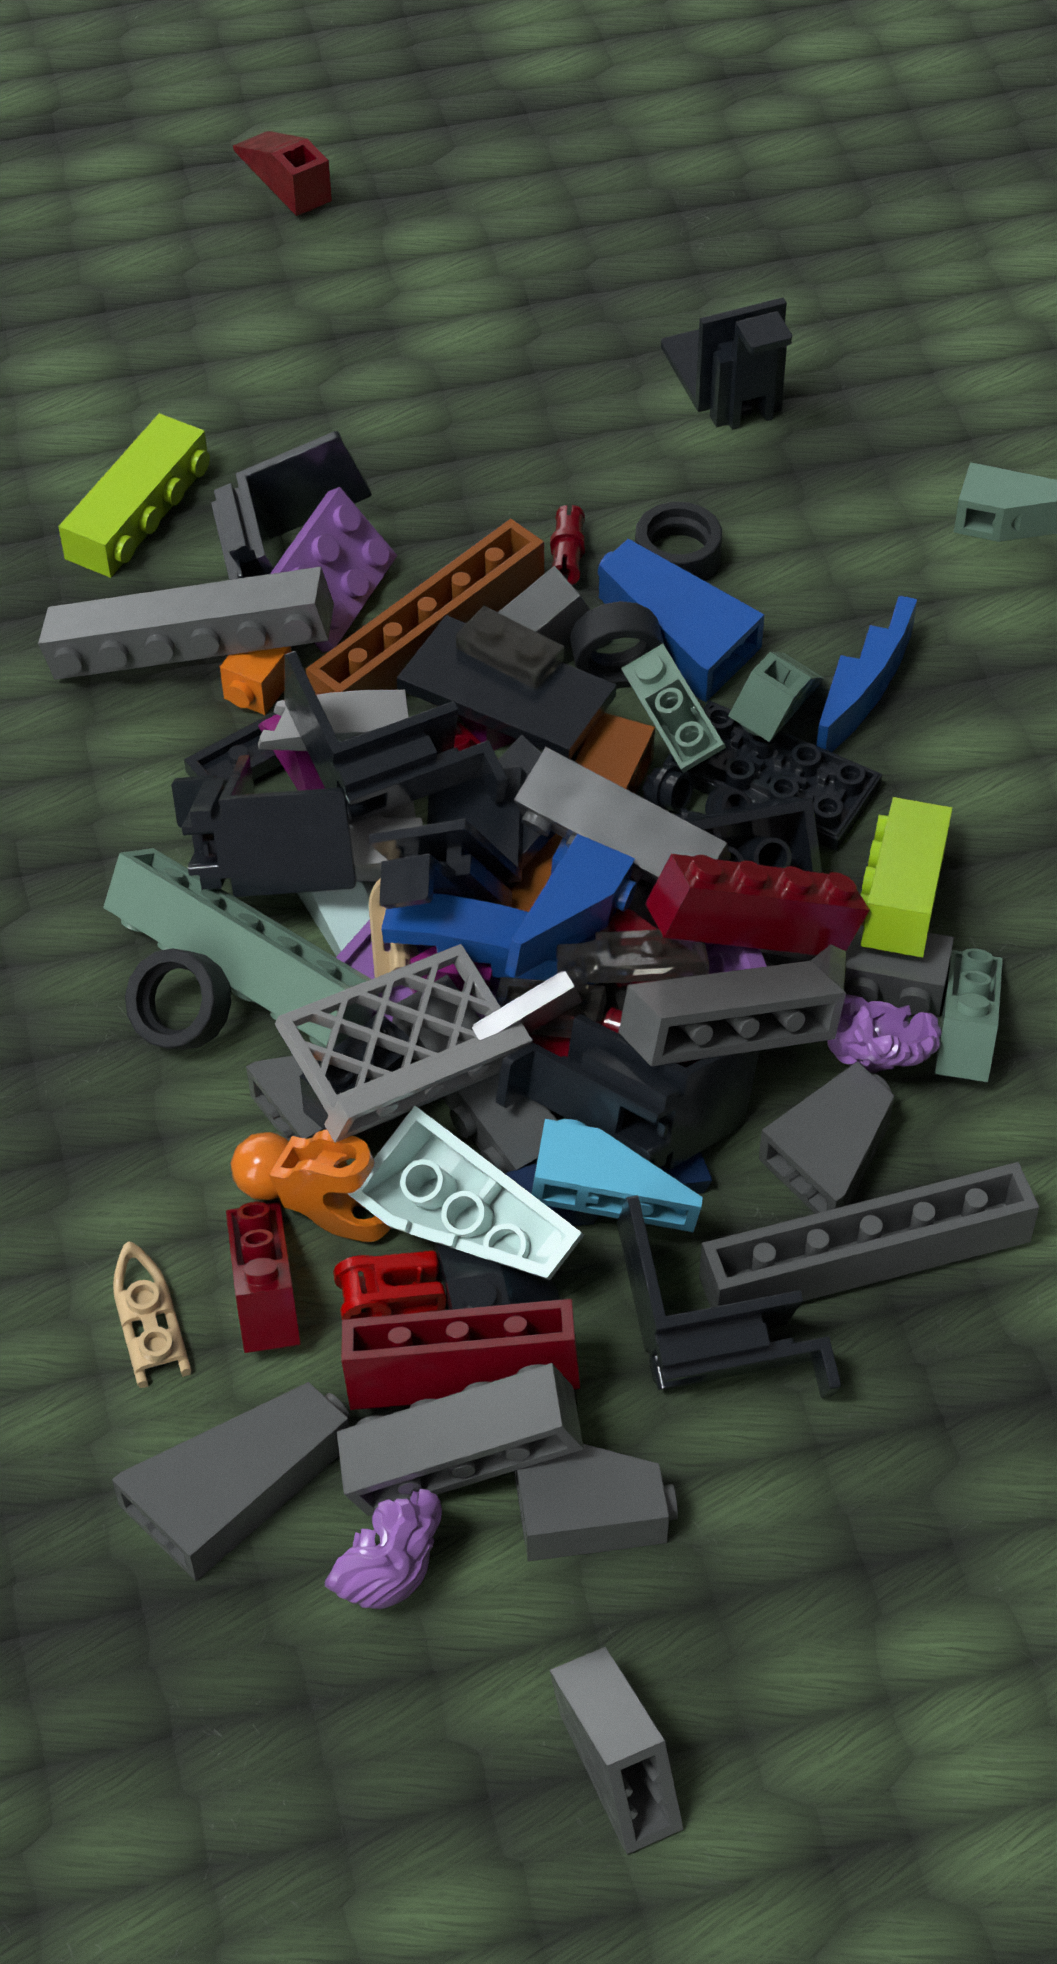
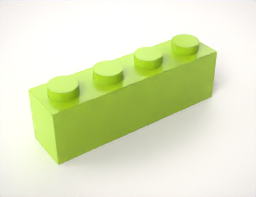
M159 413L58 526L65 560L110 578L123 563L130 561L140 543L148 534H152L157 529L160 520L171 507L177 505L182 500L185 491L196 478L203 476L206 472L210 455L207 452L205 431Z
M893 797L889 816L879 814L860 893L870 909L861 925L864 926L861 941L862 947L923 958L953 807Z

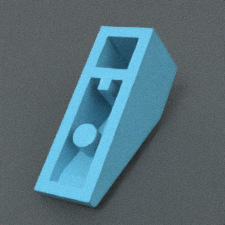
M545 1119L531 1194L546 1206L619 1218L626 1197L638 1195L645 1224L694 1232L702 1206V1196L599 1128L588 1127L582 1122L573 1119H561L559 1121Z

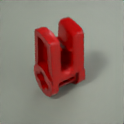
M436 1251L381 1256L357 1255L339 1262L333 1270L336 1286L342 1289L344 1303L340 1309L342 1320L445 1310L446 1294L444 1286L436 1281L439 1273V1261ZM363 1272V1276L359 1277L358 1273ZM363 1308H366L365 1313L362 1312Z

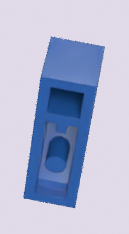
M577 834L513 936L505 975L516 978L607 928L617 909L625 912L637 888V882L630 880L635 858Z

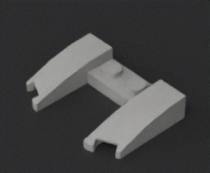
M359 690L317 695L339 742L408 718L405 690ZM277 701L273 713L280 715L281 718L275 731L263 730L258 742L259 749L307 751L285 705V701ZM414 801L349 824L357 881L377 882L381 878V861L387 860L369 845V834L423 826L422 818H416Z

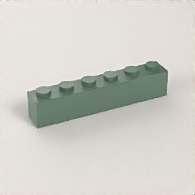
M150 848L119 853L103 908L121 918V924L126 928L143 932L158 941L157 945L162 950L174 948L207 955L221 967L230 987H232V992L237 997L263 1006L271 1011L270 1015L273 1019L277 1020L280 1015L371 980V978L236 897H233L221 888L201 890L199 875L189 876L186 867L156 849ZM354 1003L345 1008L342 1019L362 1026L371 1019L374 1009ZM334 1011V1012L329 1013V1014L335 1016L337 1011ZM312 1022L297 1026L298 1029L310 1036L309 1039L313 1044L326 1048L331 1029ZM338 1032L334 1048L349 1036Z

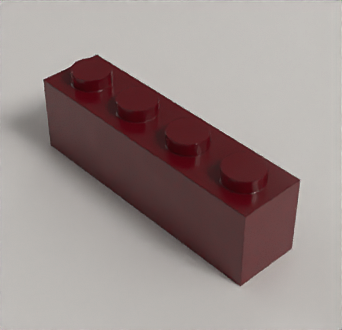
M672 853L645 903L664 938L818 955L830 944L847 951L870 911L858 892L854 881L841 873L831 872L825 874L803 871L792 866L779 868L758 865L752 861L733 862L713 859L706 855L688 856Z
M572 1299L342 1320L341 1362L350 1410L411 1405L423 1399H440L462 1392L465 1387L476 1382H494L516 1375L520 1369L535 1364L547 1365L553 1363L570 1382L574 1390L580 1389Z

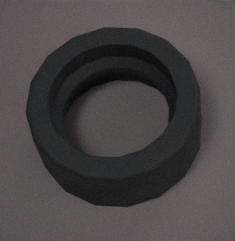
M672 501L656 505L642 515L636 524L635 543L706 581L714 575L720 566L722 527L717 517L705 507L690 502ZM670 535H685L697 539L704 547L688 554H670L659 550L652 543Z
M619 601L602 604L587 611L575 622L570 633L576 668L616 684V689L631 686L621 669L622 667L664 644L657 617L650 609L632 602ZM625 637L641 640L634 647L623 652L608 654L594 651L600 645L613 639Z
M174 948L156 951L143 959L129 977L125 994L127 1017L135 1032L149 1044L178 1050L202 1047L217 1037L227 1022L232 1003L229 982L218 964L207 955ZM182 968L191 971L196 976L201 987L202 1002L199 1014L191 1026L176 1031L166 1028L160 1021L156 1012L155 997L158 985L164 976L171 970Z

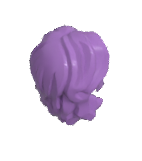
M846 995L835 1039L827 1040L830 1051L842 1063L851 1066L858 1061L870 1073L876 1074L879 1071L893 1069L894 1066L898 1065L902 1067L922 1063L923 1060L928 1059L931 1054L940 1048L939 1037L941 1036V1029L938 1026V1018L932 1013H918L911 1019L909 1024L908 1017L911 1016L909 1005L897 1008L887 1002H867L862 997Z
M419 1489V1492L413 1491L410 1500L396 1499L393 1502L387 1499L378 1503V1507L372 1515L374 1530L361 1529V1534L355 1532L353 1546L337 1559L325 1580V1587L335 1592L338 1597L352 1604H358L362 1608L384 1609L407 1599L421 1584L428 1569L430 1550L434 1544L432 1536L439 1526L442 1515V1508L437 1495L429 1490ZM376 1533L380 1536V1544L377 1546L375 1543Z

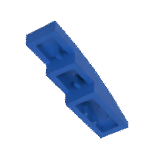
M898 596L889 629L869 626L860 659L840 655L820 719L816 746L833 752L858 728L881 699L900 666L912 635L917 599Z
M433 893V899L430 903L386 909L381 930L384 943L436 946L437 953L462 944L472 962L491 963L493 977L512 978L505 975L510 944L528 912L501 904ZM594 934L514 979L546 981L559 972L566 971L572 983L598 984L605 939L603 936Z

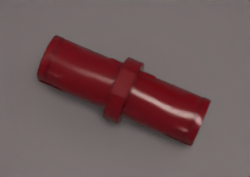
M565 505L559 507L556 511V529L550 538V548L553 555L552 567L555 566L563 576L568 575V582L573 585L580 578V558L585 554V536L583 535L585 513L581 507L572 505L571 515H567L568 507Z

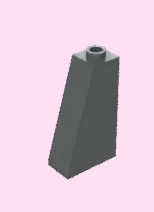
M307 1382L120 1472L112 1479L118 1504L195 1581H198L339 1456L337 1431L349 1428L348 1420H350V1414L336 1396L331 1393L323 1396L313 1385Z

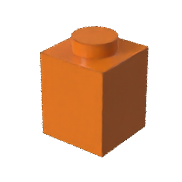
M291 646L228 655L220 666L224 699L237 707L248 708L266 715L285 690V654L292 652Z

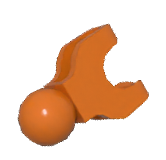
M327 1129L316 1132L312 1138L308 1139L292 1136L290 1141L277 1133L263 1132L250 1135L236 1147L231 1160L233 1181L243 1193L257 1200L280 1198L284 1208L302 1213L316 1225L331 1234L357 1241H377L391 1229V1227L376 1216L368 1219H357L352 1214L355 1206L365 1207L347 1193H353L361 1188L375 1164L368 1145L362 1139L350 1136L335 1143ZM355 1159L350 1165L346 1164V1160Z

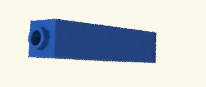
M627 539L614 552H608L601 560L598 567L599 598L605 604L619 601L638 603L653 612L658 619L665 648L693 694L700 700L707 702L762 647L765 614L632 540Z

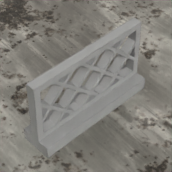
M462 944L280 1015L275 1022L276 1028L329 1115L324 1125L335 1143L409 1112L414 1106H423L500 1073L504 1057L531 1044L533 1041L522 1023L481 1040L477 1038L473 1030L461 1027L466 1009L487 1017L501 1008ZM454 964L465 982L463 991L460 992L435 983L434 979L437 970ZM427 975V979L421 977ZM403 985L422 992L418 1010L389 1001L392 988ZM382 993V997H378L376 995ZM430 995L458 1005L454 1023L425 1014ZM357 1003L376 1010L377 1014L372 1029L342 1019L345 1008ZM334 1011H337L335 1016L329 1014V1013H332V1012H334ZM384 1014L413 1023L409 1042L379 1032ZM312 1022L331 1029L326 1048L304 1041L297 1026ZM424 1027L449 1036L446 1050L437 1053L417 1046L416 1042L420 1028ZM338 1032L368 1042L363 1061L333 1051ZM457 1040L463 1041V1043L456 1045ZM375 1045L404 1055L401 1068L390 1072L371 1065L370 1061ZM412 1058L418 1060L417 1062L411 1064ZM328 1064L358 1074L355 1088L337 1095L325 1076ZM365 1078L372 1079L371 1081L364 1083Z

